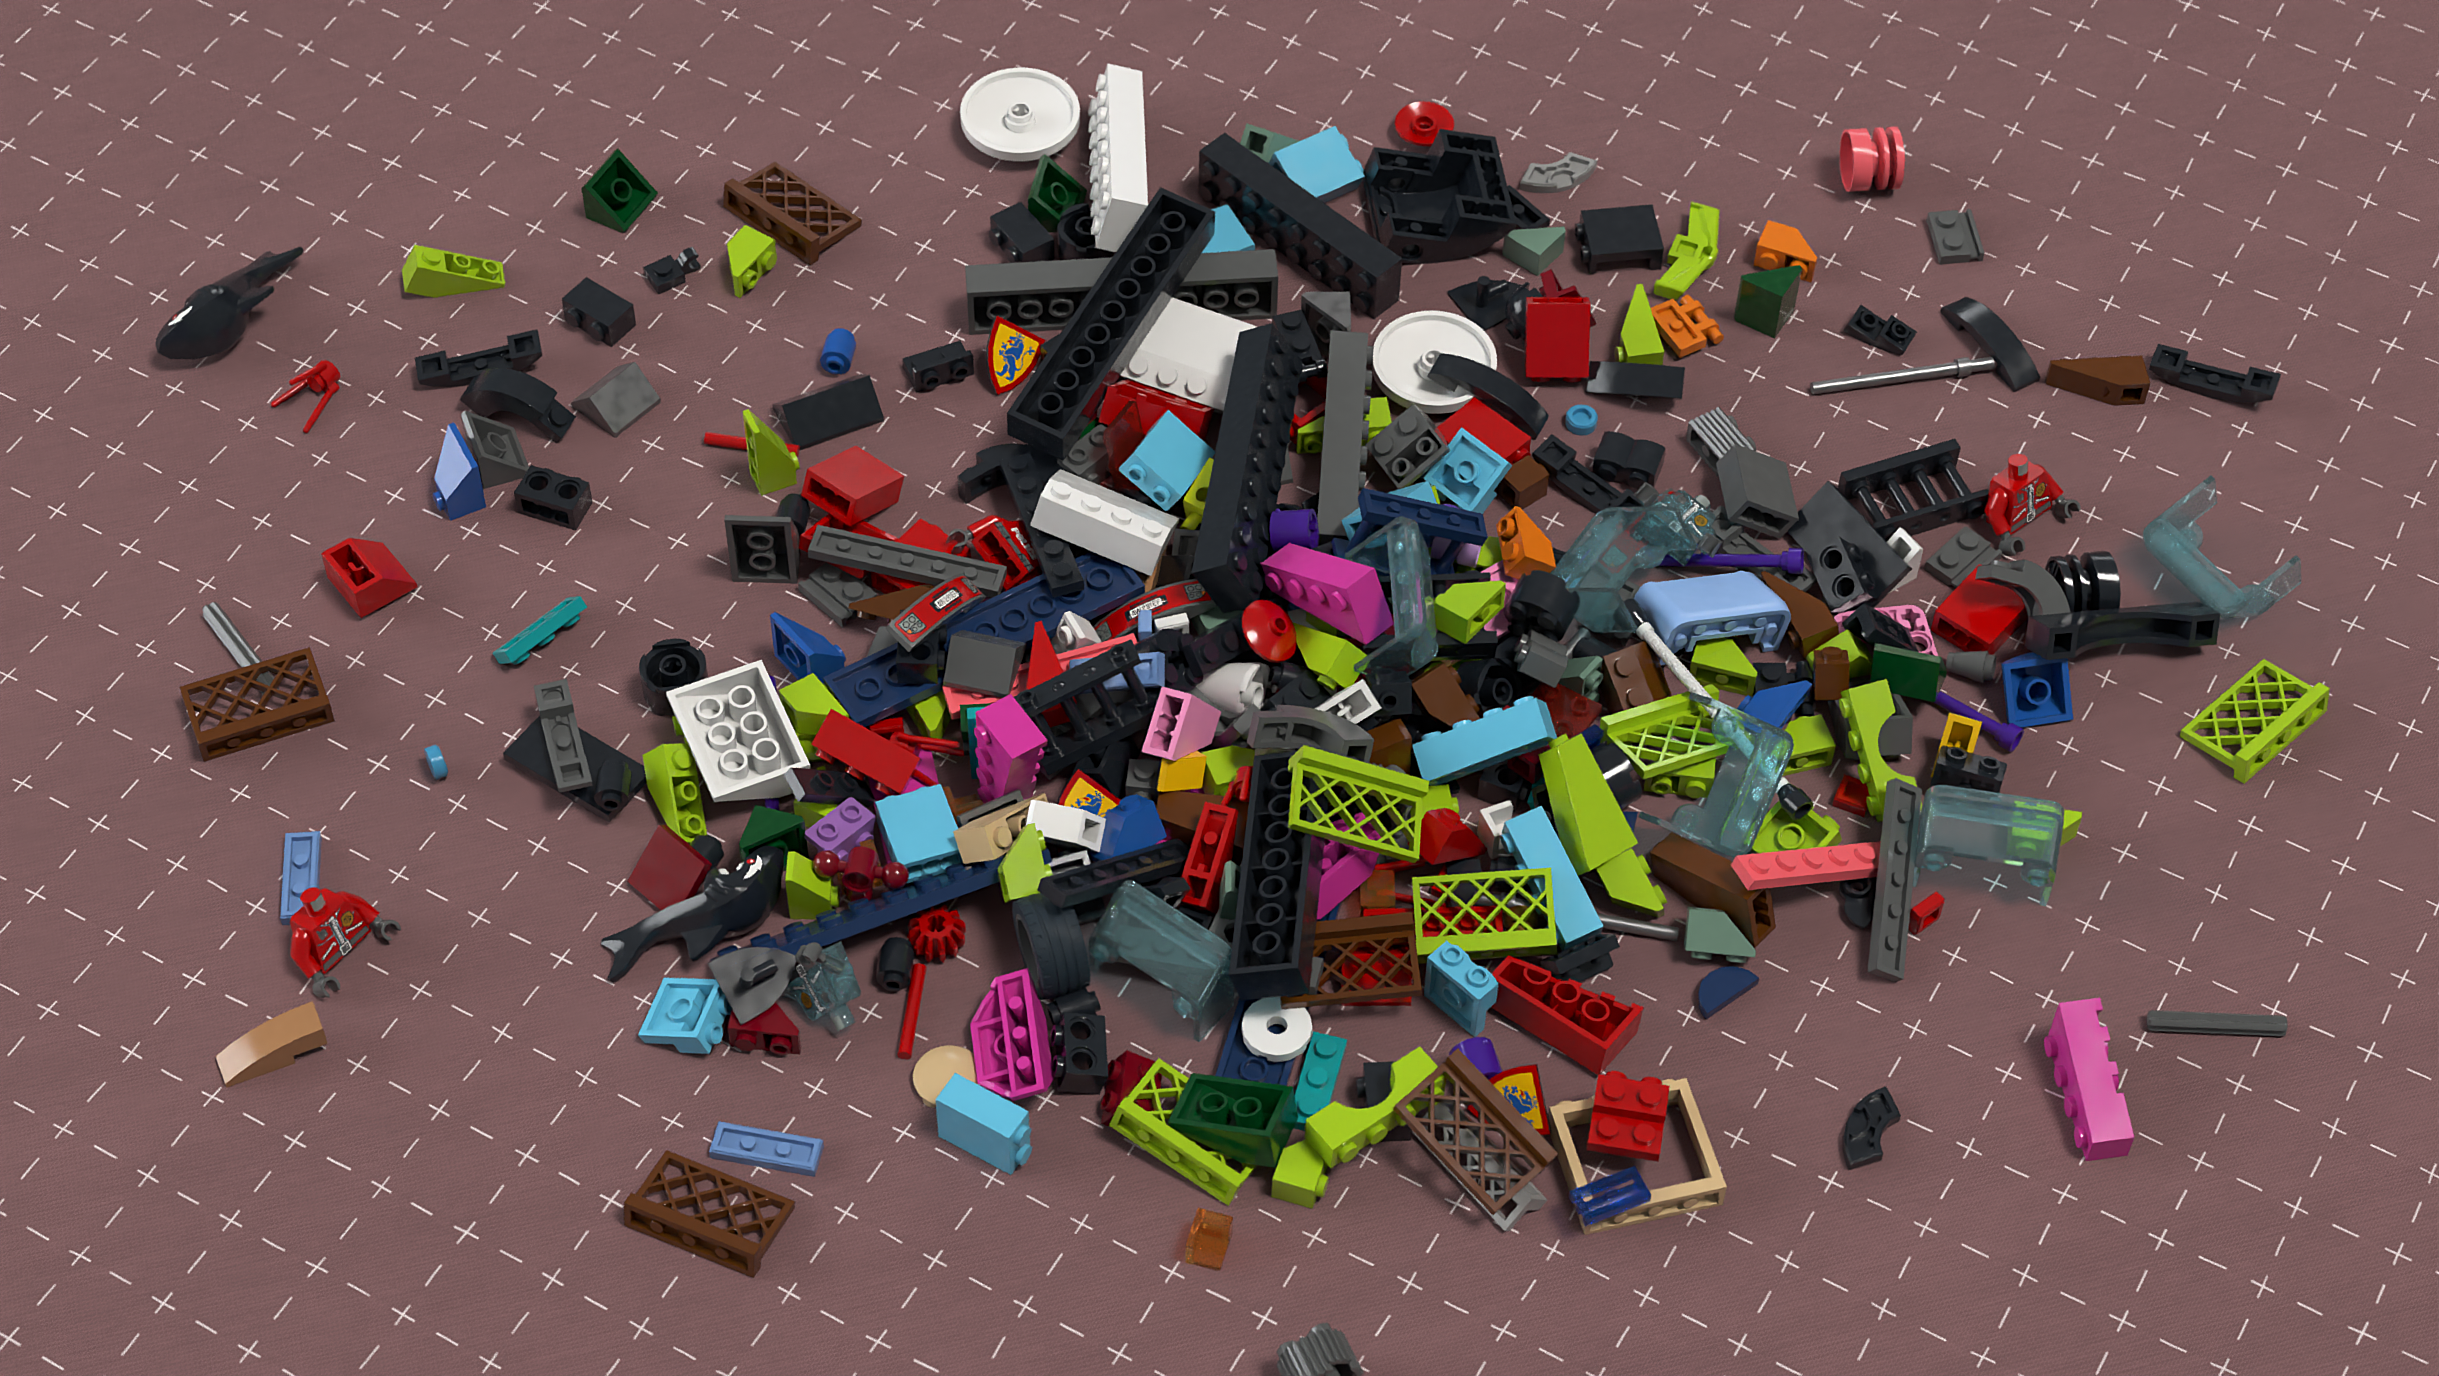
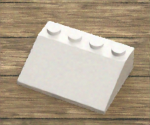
M1171 298L1120 376L1125 380L1130 379L1212 407L1214 412L1223 415L1239 332L1256 328L1257 326Z
M1060 469L1049 479L1040 495L1030 526L1152 576L1178 524L1179 518Z
M762 660L666 692V696L714 802L783 797L793 793L784 774L791 767L810 769V763Z

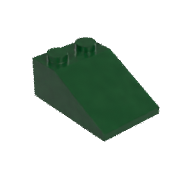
M1192 1073L1172 1112L1168 1125L1172 1129L1241 1163L1276 1168L1282 1151L1299 1117L1293 1086Z

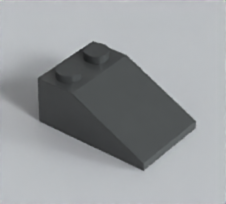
M725 515L724 522L732 582L797 584L801 550L799 549V533L791 517Z
M1871 677L1849 679V689L1869 684ZM1891 693L1896 712L1887 718L1882 725L1878 737V747L1881 756L1897 758L1901 754H1912L1913 716L1901 696ZM1827 700L1838 746L1845 758L1860 761L1858 752L1853 751L1848 738V732L1851 731L1848 718L1842 716L1839 700Z

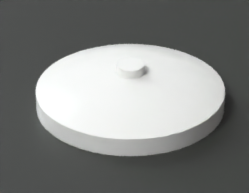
M1009 68L986 75L969 88L963 97L960 108L962 129L970 143L987 155L1008 161H1031L1040 159L1044 154L1049 156L1058 152L1073 139L1080 122L1079 101L1073 89L1059 77L1033 68Z
M1419 311L1397 318L1380 332L1374 343L1372 372L1379 388L1390 399L1401 406L1409 408L1412 404H1415L1424 413H1451L1458 411L1474 397L1478 400L1481 398L1459 385L1455 392H1452L1427 377L1440 353L1468 358L1494 370L1497 368V354L1489 336L1472 321L1449 312Z

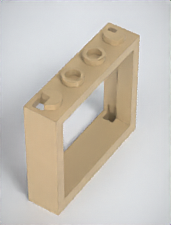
M1687 1078L1679 1080L1666 1079L1662 1081V1085L1670 1086L1667 1106L1679 1105L1703 1170L1705 1179L1594 1202L1568 1127L1591 1122L1595 1095L1589 1099L1575 1102L1562 1101L1549 1108L1550 1136L1558 1153L1557 1156L1584 1235L1723 1205L1727 1186Z

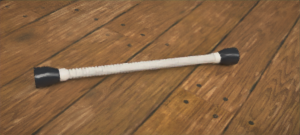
M1631 598L1620 604L1614 616L1625 629L1636 633L1642 640H1645L1689 692L1694 695L1702 707L1772 785V789L1778 795L1781 807L1790 818L1796 821L1808 814L1813 807V801L1802 789L1790 784L1786 778L1781 777L1775 768L1770 765L1767 759L1749 741L1746 735L1736 726L1710 694L1705 691L1682 662L1677 659L1667 645L1654 633V628L1649 624L1645 610L1638 602Z

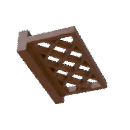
M777 162L771 163L741 182L732 178L724 183V208L761 233L775 239L777 244L808 265L818 261L820 251L861 227V218ZM773 174H776L784 181L766 179L772 176ZM750 188L762 189L763 193H754ZM766 189L784 190V194H766ZM788 190L801 191L805 195H788ZM771 203H784V208H777ZM788 204H806V209L788 208ZM809 205H822L827 210L809 209ZM793 218H806V223L797 222ZM810 218L827 219V224L810 223ZM831 219L844 220L847 223L831 224ZM814 232H822L828 234L820 239V236H818Z
M310 647L179 687L204 762L335 722L331 704ZM307 660L309 666L302 676L288 671L292 664ZM269 671L277 674L270 686L256 681L261 673ZM283 678L297 682L291 694L277 689ZM236 681L244 684L237 696L223 691L228 683ZM304 686L317 690L319 694L305 700L298 697ZM251 687L265 692L258 704L244 699ZM202 691L211 694L204 706L192 702L189 695ZM272 696L285 700L282 707L273 710L265 707ZM218 698L232 702L225 714L211 709ZM239 706L253 711L249 717L238 720L232 717ZM206 716L220 721L217 727L201 732L199 726Z
M1412 912L1317 921L1313 957H1318L1323 951L1333 950L1340 956L1331 966L1324 963V973L1320 978L1317 995L1280 996L1282 1010L1422 996ZM1408 943L1409 950L1399 959L1387 951L1392 944ZM1369 947L1375 953L1364 963L1352 954L1357 948ZM1381 956L1394 964L1385 976L1372 968ZM1346 960L1359 968L1350 979L1336 971ZM1409 960L1411 962V967L1408 964H1406ZM1402 970L1413 977V985L1398 986L1391 979ZM1365 973L1379 982L1373 989L1363 990L1356 983ZM1330 977L1344 985L1337 993H1327L1321 986Z
M1458 1048L1447 1057L1445 1062L1393 1107V1110L1492 1215L1499 1211L1538 1174L1544 1171L1558 1155L1554 1148ZM1442 1074L1453 1085V1096L1434 1095V1082ZM1428 1088V1094H1421ZM1413 1100L1427 1101L1428 1119L1415 1118L1406 1106ZM1434 1102L1453 1104V1121L1434 1119ZM1459 1104L1472 1105L1478 1111V1123L1459 1121ZM1434 1127L1453 1128V1145L1440 1144L1434 1138ZM1459 1129L1478 1130V1147L1459 1146ZM1485 1131L1498 1132L1503 1137V1149L1485 1148ZM1460 1153L1478 1154V1172L1464 1170L1460 1165ZM1485 1155L1503 1156V1174L1485 1172ZM1510 1157L1523 1158L1532 1170L1525 1176L1511 1175ZM1485 1180L1503 1181L1504 1195L1495 1202L1485 1192ZM1510 1182H1517V1183L1510 1189Z
M666 1150L637 1193H630L625 1200L624 1226L755 1278L761 1268L762 1257L795 1209V1201ZM670 1164L682 1169L685 1175L666 1180L664 1171ZM710 1180L715 1182L717 1188L698 1192L695 1182ZM689 1184L692 1192L691 1195L673 1199L670 1191L671 1188ZM664 1190L667 1201L656 1203L646 1199L648 1194ZM738 1192L748 1196L749 1201L730 1205L727 1195ZM721 1197L724 1204L723 1208L705 1211L703 1201ZM696 1203L699 1214L688 1216L678 1212L677 1208ZM772 1205L781 1209L778 1215L763 1218L759 1208ZM753 1210L757 1220L738 1225L735 1214ZM728 1216L732 1227L720 1229L711 1225L710 1221ZM761 1229L763 1234L759 1244L742 1236L744 1233Z

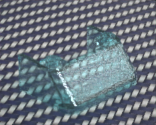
M2210 475L2145 527L2143 531L2144 546L2204 605L2221 613L2220 618L2232 619L2261 615L2302 583L2301 559L2295 555L2259 585L2252 584L2239 589L2198 550L2203 543V532L2194 521L2217 504L2216 480Z
M1677 506L1606 508L1598 512L1590 520L1551 574L1567 582L1565 588L1571 594L1575 590L1579 595L1580 607L1574 619L1593 632L1601 633L1635 632L1638 627L1618 593L1636 568H1654L1662 563L1663 558L1669 551H1695L1697 544Z
M1399 516L1345 554L1346 560L1373 567L1375 570L1384 573L1390 572L1395 638L1354 665V671L1362 674L1375 673L1377 669L1389 668L1394 671H1405L1409 676L1428 664L1438 651L1429 550L1417 522Z
M1691 692L1689 699L1717 711L1712 722V733L1719 742L1729 746L1703 808L1694 804H1683L1676 809L1670 822L1642 811L1638 818L1731 857L1746 855L1755 842L1794 748L1793 739L1783 729L1713 698Z
M1947 785L1930 787L1926 791L1919 817L1913 887L1917 885L1921 868H1926L1930 871L1942 870L1951 864L1952 858L1955 856L2021 866L2020 875L2022 879L2033 886H2040L2039 905L2046 906L2056 877L2064 825L2063 806L2055 801Z
M1131 880L1124 881L1113 894L1089 938L1090 970L1095 973L1105 962L1115 963L1121 956L1171 989L1173 1007L1176 1012L1185 1018L1190 1017L1194 1020V1040L1200 1042L1234 1005V985L1229 976L1231 947L1224 940Z

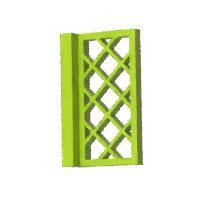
M2263 659L2181 729L2180 737L2233 768L2234 778L2245 784L2327 712L2330 688L2320 682L2312 687ZM2265 672L2275 678L2276 682L2258 683L2257 678ZM2278 691L2279 699L2261 700L2260 692ZM2284 691H2297L2303 695L2300 698L2285 699ZM2254 692L2256 700L2237 701L2239 693ZM2258 709L2259 717H2240L2239 710ZM2263 709H2282L2280 716H2264ZM2234 710L2235 718L2217 719L2216 713L2219 711ZM2261 726L2262 731L2259 734L2244 735L2243 727ZM2237 727L2238 735L2220 736L2219 728ZM2213 728L2214 736H2200L2195 732L2198 729ZM2240 744L2241 750L2235 755L2222 749V745Z
M1713 684L1704 686L1705 691L1718 703L1749 741L1755 745L1756 735L1718 701L1720 691ZM1689 691L1601 717L1598 744L1607 741V745L1611 742L1616 744L1629 759L1634 771L1642 779L1739 750L1730 737L1723 736L1725 731ZM1691 725H1692V726H1695V729H1694V730H1693V729L1684 728V727H1688V726H1691ZM1700 727L1716 730L1719 732L1718 734H1713L1699 730ZM1666 734L1667 738L1658 737V735ZM1672 736L1691 739V741L1687 743L1672 740ZM1701 741L1714 745L1706 747L1697 745L1695 742ZM1639 743V746L1636 747V746H1631V745H1629V744ZM1644 745L1663 748L1662 752L1651 749L1644 748ZM1668 749L1679 752H1684L1686 754L1675 755L1667 753ZM1640 758L1658 762L1646 766Z
M1303 745L1289 759L1288 772L1292 773L1288 828L1412 863L1419 860L1423 797L1428 794V780ZM1303 776L1312 778L1320 790L1311 795L1302 784ZM1335 785L1344 787L1351 796V799L1342 804L1331 788ZM1322 793H1324L1335 808L1326 815L1314 800ZM1366 794L1376 796L1383 807L1374 813L1363 796ZM1354 802L1366 816L1358 824L1346 809V807ZM1397 803L1412 806L1411 818L1406 822L1394 807ZM1307 804L1318 819L1314 823L1299 819L1300 808ZM1387 811L1398 826L1390 832L1387 831L1377 817ZM1338 813L1349 827V830L1346 832L1336 830L1329 818ZM1370 822L1381 838L1377 841L1368 839L1360 827ZM1401 831L1409 841V850L1400 848L1392 836Z
M1551 867L1412 877L1418 964L1427 963V957L1446 941L1452 945L1459 946L1468 954L1471 960L1506 958L1508 955L1523 957L1558 954ZM1531 878H1545L1546 889L1537 899H1534L1522 889ZM1521 879V881L1518 884H1516L1513 880ZM1504 880L1513 889L1500 902L1487 890L1495 881ZM1477 882H1486V883H1485V884L1483 885V887H1482V886H1481L1479 883H1477ZM1461 883H1470L1478 890L1467 904L1452 893ZM1447 884H1452L1448 889L1443 886ZM1435 885L1444 894L1431 907L1421 899L1420 886ZM1517 892L1532 903L1520 918L1506 907ZM1482 895L1497 906L1485 920L1471 909ZM1448 897L1462 908L1451 922H1448L1436 911ZM1545 898H1546V901H1547V908H1545V907L1541 904V902H1542ZM1421 906L1427 910L1426 914L1423 917L1421 912ZM1538 908L1548 917L1549 928L1533 929L1524 921ZM1501 910L1515 921V924L1505 932H1498L1490 925V922ZM1466 913L1481 924L1473 934H1463L1454 927ZM1432 915L1446 926L1438 936L1423 937L1422 926ZM1520 926L1525 929L1516 931ZM1486 928V929H1487L1488 931H1490L1491 933H1481V932ZM1450 931L1455 934L1446 936Z
M1158 1058L1127 1098L1125 1097L1118 1105L1109 1126L1229 1206L1257 1165L1242 1163L1244 1170L1239 1174L1225 1163V1159L1233 1158L1216 1150L1207 1152L1196 1145L1194 1139L1166 1125L1165 1119H1170L1173 1110H1162L1159 1098L1175 1097L1176 1102H1178L1189 1078ZM1159 1072L1171 1080L1173 1088L1157 1089L1154 1081L1156 1074ZM1151 1098L1155 1111H1146L1134 1102L1137 1099Z

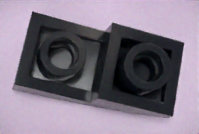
M1862 305L1858 307L1843 330L1866 344L1903 355L1917 331L1893 315L1885 321Z

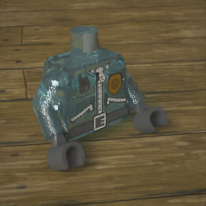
M1646 482L1638 489L1634 496L1640 499V503L1647 510V513L1637 527L1639 531L1683 566L1687 565L1697 549L1704 556L1710 555L1711 558L1715 556L1722 542L1715 537V530L1711 527L1716 518L1709 511L1711 505L1705 496L1697 495L1693 498L1684 490H1678L1671 495L1668 493L1659 494L1653 486Z
M815 942L802 945L795 955V960L799 964L794 967L792 978L782 995L796 1000L812 1021L829 1015L837 1032L856 1023L847 1004L861 995V989L842 943L838 942L826 949H822Z

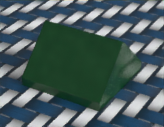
M618 148L612 152L581 188L586 218L620 233L625 232L658 194Z
M1044 154L1040 158L1028 196V210L1048 232L1057 233L1062 213L1074 205L1084 203L1087 189Z
M1797 265L1741 275L1734 314L1735 321L1775 339L1794 312L1802 272L1801 266Z
M1875 644L1870 683L1887 679L1890 692L1893 694L1931 702L1936 701L1947 674L1942 657Z
M755 805L739 842L741 863L753 851L763 846H774L783 851V872L786 871L788 852H796L809 859L807 840L804 838L806 831L805 821L802 816Z

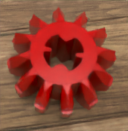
M946 904L940 909H935L934 906H931L927 912L918 911L915 914L916 918L910 919L908 923L909 934H907L908 941L911 942L916 957L925 955L928 963L934 957H939L942 963H944L946 955L956 958L958 948H963L966 942V924L964 920H960L958 911L948 912Z

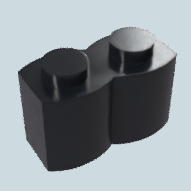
M1606 431L1593 459L1592 472L1606 482H1624L1636 490L1645 482L1655 487L1664 464L1666 448L1653 441L1635 440L1619 432Z

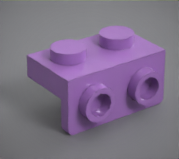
M849 797L806 830L804 838L818 849L817 853L823 850H830L836 853L840 860L847 861L849 851L852 848L858 846L869 847L873 842L876 816L854 798Z

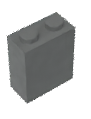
M1734 444L1716 463L1728 520L1777 538H1781L1799 520L1786 462Z

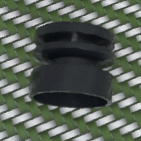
M2105 550L2086 552L2080 557V561L2073 554H2068L2065 557L2051 556L2048 559L2045 570L2055 578L2067 598L2070 612L2120 608V579L2115 560L2110 552Z

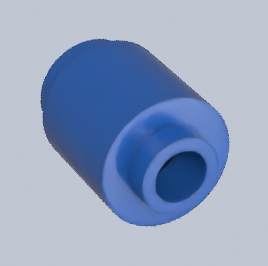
M843 328L834 329L827 335L820 357V364L826 371L832 374H844L849 371L856 349L854 335L849 330Z

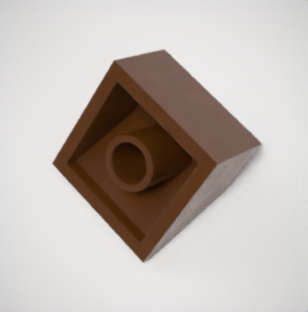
M1646 641L1601 657L1603 659L1601 670L1603 679L1599 687L1610 715L1672 696L1657 655Z

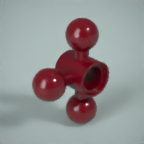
M864 846L852 848L849 851L847 861L840 860L838 855L830 850L820 851L813 859V869L821 877L829 878L836 875L837 872L844 873L842 883L846 887V897L849 902L865 897L870 901L873 896L872 887L875 878L882 879L884 885L890 889L902 888L909 878L908 869L904 864L890 862L884 867H879V855L873 849Z

